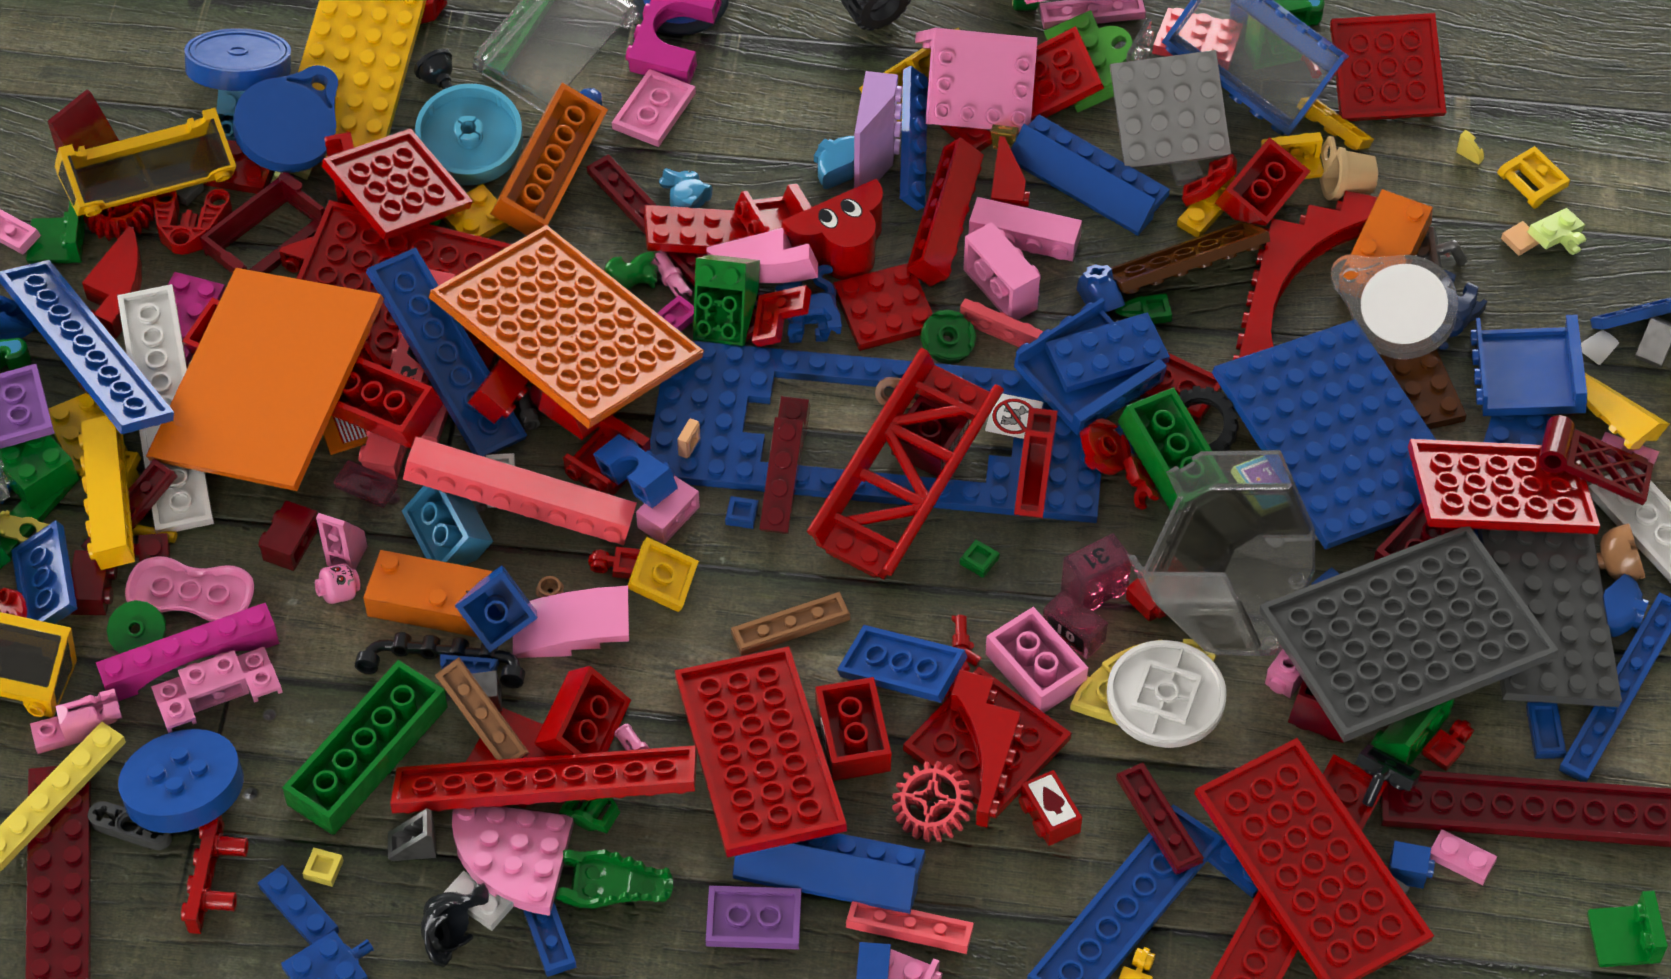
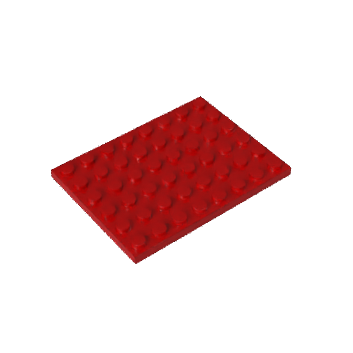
M329 200L296 279L378 293L366 273L367 269L415 247L428 269L451 273L457 276L512 244L431 224H426L383 240L355 206ZM383 302L366 341L382 366L391 369L390 357L394 348L397 349L399 344V328ZM463 326L488 370L491 372L497 353Z

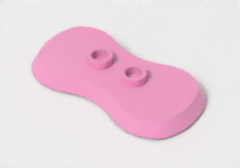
M157 556L144 559L133 568L126 583L125 597L127 602L134 600L148 602L159 609L161 613L186 611L205 620L214 621L247 609L253 597L254 581L252 576L240 567L225 565L212 568H193L172 558Z

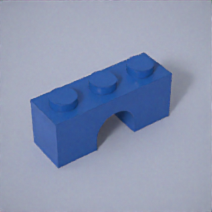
M618 434L593 453L604 476L617 485L628 479L635 497L651 508H654L678 489L674 479L675 472L667 462L662 463L657 460L652 452L642 450L632 439L628 440Z

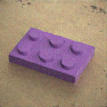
M33 364L0 373V449L55 434L37 365Z
M709 886L706 947L799 949L801 888Z

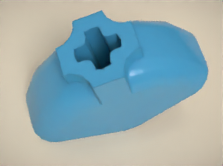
M854 136L841 137L834 141L824 139L818 145V149L814 154V162L818 164V179L824 189H830L854 177Z

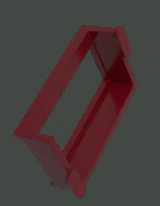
M283 172L267 187L201 235L200 240L205 255H209L232 274L235 268L247 270L242 261L224 249L284 203L288 202L311 219L312 222L249 269L269 274L282 264L279 253L281 247L315 235L325 209L301 191L303 188L301 182L289 173Z

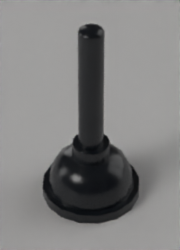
M443 48L427 53L416 63L414 74L417 78L422 79L428 84H437L443 90L453 86L450 77L453 70L452 54L448 49Z

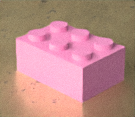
M991 222L966 235L964 271L996 308L1016 320L1037 310L1040 273L1034 265L1031 266L1022 251L1012 245L1006 233L1001 229L999 230Z
M1034 606L987 635L985 655L1022 697L1043 713L1076 693L1081 684L1087 680V665Z

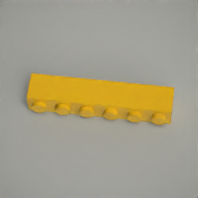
M107 416L82 421V433L78 434L80 447L84 451V455L80 456V462L83 471L86 473V476L82 477V484L88 497L84 499V507L89 516V520L85 522L88 536L91 538V543L87 544L91 560L97 561L101 570L135 562L123 434H120Z

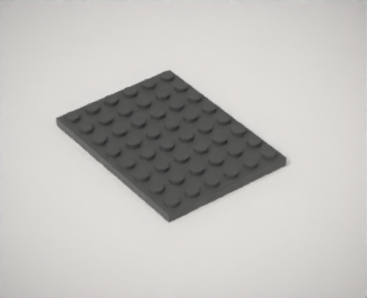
M1471 527L1458 528L1260 605V614L1344 742L1558 657L1559 652Z

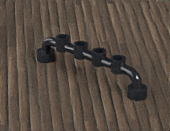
M397 632L394 640L384 639L371 643L366 650L360 651L357 654L355 668L359 672L374 674L377 672L380 663V657L377 653L381 651H391L394 655L400 657L407 656L408 653L421 654L426 659H435L440 654L492 658L507 664L503 667L500 681L504 686L519 688L523 685L525 670L520 667L517 657L512 653L498 650L499 646L489 652L483 643H481L480 648L469 647L470 643L468 640L460 637L454 638L452 645H441L440 638L435 635L424 636L423 642L420 643L411 642L412 637L408 633Z

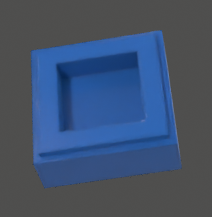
M731 496L725 525L754 529L759 500Z

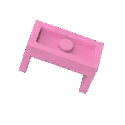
M674 476L678 489L654 508L644 503L636 511L637 527L664 545L700 507L699 491Z

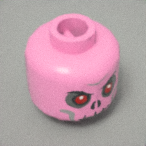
M347 564L329 566L321 569L319 579L315 580V590L319 597L323 596L324 600L329 604L354 599L356 591L360 590V579L357 571L351 569Z

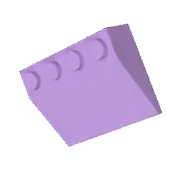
M865 72L854 133V188L874 179L879 181L893 165L894 155L900 154L901 139L896 137L900 138L901 121L897 120L901 118L902 104H897V102H901L902 86H898L897 74Z

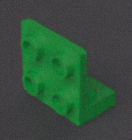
M70 201L68 211L64 212V218H33L31 220L30 226L36 228L41 236L27 250L26 260L28 264L50 260L51 263L82 262L86 224L83 219L84 215L77 216Z
M1655 890L1642 891L1638 903H1635L1634 906L1588 910L1587 917L1599 967L1661 963L1668 945Z

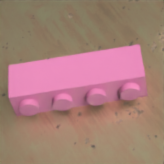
M977 197L969 220L968 234L993 222L999 230L1001 229L1006 233L1008 240L1015 248L1018 247L1020 250L1028 251L1032 254H1041L1072 262L1081 237L1082 220Z

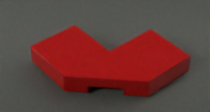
M1234 154L1210 162L1208 176L1184 185L1182 200L1186 207L1211 197L1236 174L1237 159Z

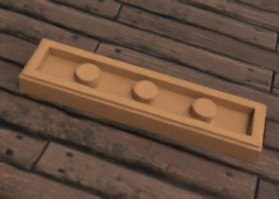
M840 592L732 627L731 634L741 656L849 621L850 613Z
M459 657L435 674L496 760L524 758L530 754Z

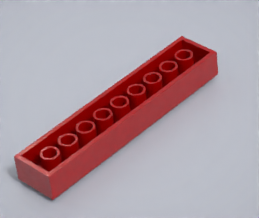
M213 297L182 340L193 356L220 300ZM358 357L332 416L411 449L415 437L421 438L443 403L432 386Z

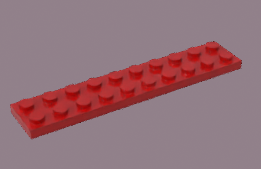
M696 745L397 767L390 802L392 814H409L423 811L426 808L431 811H443L448 809H473L475 807H502L517 804L531 805L544 802L560 803L572 800L695 792Z
M1333 754L1323 775L1357 825L1363 830L1388 782L1384 781L1373 807L1364 805L1362 800L1373 775ZM1259 890L1210 979H1283L1298 948Z

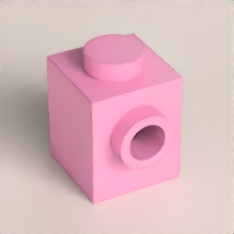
M1282 649L1268 668L1265 684L1275 693L1291 698L1303 682V678L1284 649Z

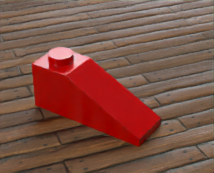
M999 136L991 200L1028 208L1030 192L1025 191V177L1006 138Z

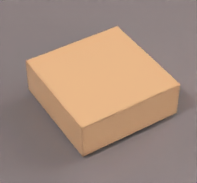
M1524 221L1503 232L1501 237L1518 256L1539 244L1527 233L1529 226Z
M690 418L677 439L679 456L684 458L690 457L699 442V421Z

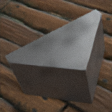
M1656 316L1650 319L1636 352V359L1658 368L1662 367L1671 348V322Z
M426 808L388 832L389 860L436 858V833L431 810Z

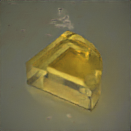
M993 124L991 129L993 149H998L999 136L1006 138L1009 147L1013 145L1019 128Z

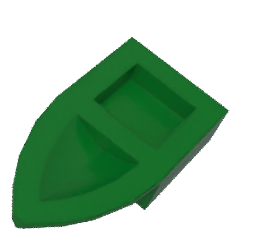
M1167 294L1134 298L1115 310V313L1126 318L1148 312L1153 324L1172 322V312Z

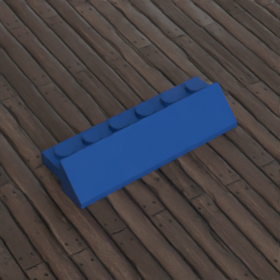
M1038 115L1029 125L1023 124L1011 148L1020 168L1137 236L1153 220L1154 212L1169 197V188L1136 169L1125 166L1122 161L1041 115Z
M837 833L737 855L734 861L733 879L777 888H801L802 893L848 902L854 901L873 907L910 914L918 891V879L925 860V850Z

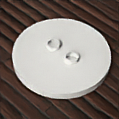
M1171 640L1145 642L1125 652L1112 667L1106 691L1110 713L1121 729L1140 742L1163 748L1187 746L1211 733L1222 718L1227 696L1223 675L1211 658L1191 645Z

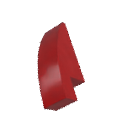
M130 226L127 227L82 282L87 300L100 305L94 315L115 339L123 331L117 295L140 291L142 283L140 250L134 228Z
M1029 407L1014 515L1043 519L1058 411Z

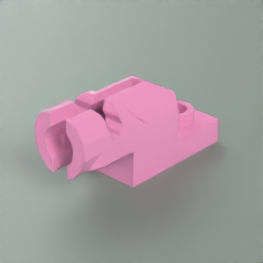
M115 689L99 692L98 696L88 695L79 700L57 705L58 716L30 723L37 753L40 754L80 743L101 722L109 725L115 723L118 719H122Z

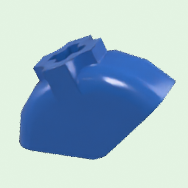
M1097 264L1086 267L1087 271L1079 277L1077 283V291L1084 303H1095L1103 298L1105 300L1104 312L1124 306L1125 302L1117 283L1113 279L1112 269L1108 265L1100 266Z
M1623 574L1605 590L1603 595L1611 637H1618L1629 631L1632 627L1639 629L1649 603L1648 600L1643 599L1638 583L1627 574Z

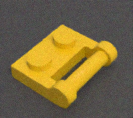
M1535 146L1503 164L1497 172L1503 180L1507 179L1528 199L1527 203L1533 209L1538 208L1546 199L1569 187L1570 179ZM1519 170L1539 190L1535 192L1515 171Z

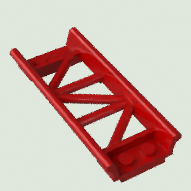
M920 348L806 532L814 538L816 546L824 549L827 554L874 578L879 577L885 580L887 575L892 576L1004 392V389L995 384L990 391H987L934 365L930 353L926 349ZM916 393L943 406L903 414ZM960 415L972 420L953 452L902 427ZM898 438L942 459L946 463L929 492ZM886 441L915 493L869 470ZM861 481H867L911 504L846 517L841 515ZM913 516L898 543L862 526Z

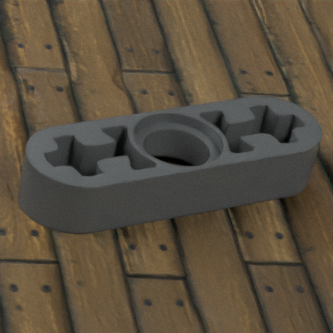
M101 801L92 805L88 811L90 824L97 832L153 850L165 849L172 842V833H163V836L158 835L156 839H153L152 833L158 834L159 832L146 831L139 825L133 831H124L122 829L123 824L132 820L127 814L125 807ZM105 813L108 814L109 818H102L101 821H98L97 816H103Z

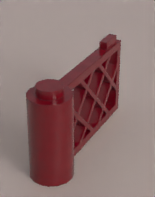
M1556 415L1547 421L1538 460L1542 469L1550 473H1559L1564 470L1642 506L1645 504L1654 465L1648 462L1647 458L1634 452L1630 454L1576 430L1573 421L1566 416ZM1578 442L1587 445L1590 451H1584ZM1605 455L1613 457L1616 462L1611 463ZM1596 457L1602 465L1596 466L1590 458ZM1581 460L1586 469L1574 464V461ZM1631 466L1643 470L1644 473L1637 475ZM1622 468L1628 477L1622 478L1617 469ZM1608 472L1613 480L1605 478L1602 473ZM1633 483L1640 493L1630 489L1627 484Z

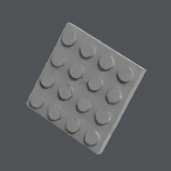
M1216 50L1110 64L1123 163L1125 166L1136 169L1231 155Z

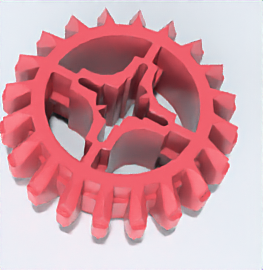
M925 761L924 770L921 771L918 766L914 765L913 771L915 774L910 776L909 773H904L903 777L906 783L897 782L896 787L901 792L894 793L892 796L894 801L898 802L892 806L894 813H898L896 821L898 824H903L902 829L905 833L912 831V836L916 840L922 834L924 841L927 843L931 841L932 835L940 843L944 833L949 838H953L954 835L951 830L956 828L958 831H962L963 826L960 821H970V816L965 811H972L974 809V805L969 802V800L974 798L973 792L968 790L971 786L969 781L962 780L964 775L961 771L954 773V768L950 764L943 769L940 761L935 763L934 768H931L930 763ZM941 782L949 784L956 790V799H951L949 795L942 794ZM928 783L925 790L917 791L922 785ZM937 797L939 802L937 804L934 802L935 805L930 808L928 801H932V798ZM910 805H916L917 808L924 810L925 822L917 820L911 815ZM951 812L947 817L938 821L941 814Z

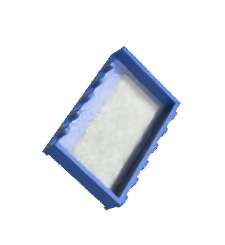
M1191 0L1162 41L1166 45L1165 49L1173 56L1216 50L1221 87L1230 92L1229 97L1239 104H1242V102L1251 108L1250 112L1255 117L1261 120L1265 118L1272 124L1271 128L1280 135L1286 134L1287 136L1295 131L1307 112L1349 57L1274 0Z

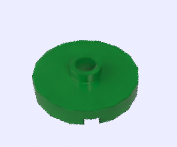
M947 309L933 313L925 321L920 339L922 347L930 353L933 359L938 362L952 364L959 363L968 357L975 346L976 333L972 323L968 322L963 314ZM943 336H949L951 341L944 340Z
M138 600L126 602L116 608L108 620V641L114 650L121 654L166 638L165 618L159 609L148 602ZM136 624H139L140 631L136 634H132V627Z

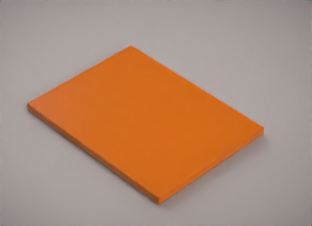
M547 225L430 290L429 298L588 429L702 358L704 353L703 349Z
M235 268L170 404V408L174 411V419L171 422L160 425L146 457L149 461L156 459L163 464L298 491L384 301L382 295Z

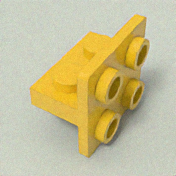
M1321 132L1271 138L1311 171L1305 179L1320 178L1324 169L1320 160L1323 142ZM1267 139L1261 140V146L1266 142Z

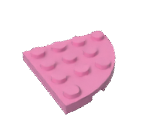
M495 806L453 809L452 832L458 857L469 875L478 884L485 883L489 893L494 897L499 895L512 901L514 907L550 916L564 864L563 850L568 849L574 826L573 818L563 814Z

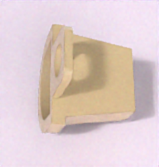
M1328 136L1321 148L1324 172L1319 180L1323 196L1329 201H1338L1344 196L1345 191L1365 195L1372 194L1378 181L1376 157L1346 151V148L1339 147L1337 150L1334 136ZM1329 146H1330V156H1329V158H1328V155H1327V154H1328V148H1329Z

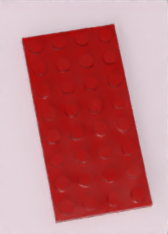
M789 646L674 670L727 858L847 831L844 814Z
M1298 738L1196 788L1195 796L1318 979H1361L1432 941L1433 933Z

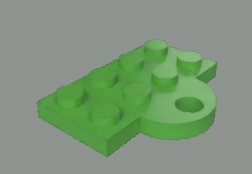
M1091 10L1044 31L1046 39L1049 40L1076 26L1103 83L1104 89L1074 104L1077 113L1114 97L1110 64L1129 62L1133 59L1135 53L1133 40L1125 29L1118 26L1098 28ZM1126 42L1122 48H1114L1117 43Z

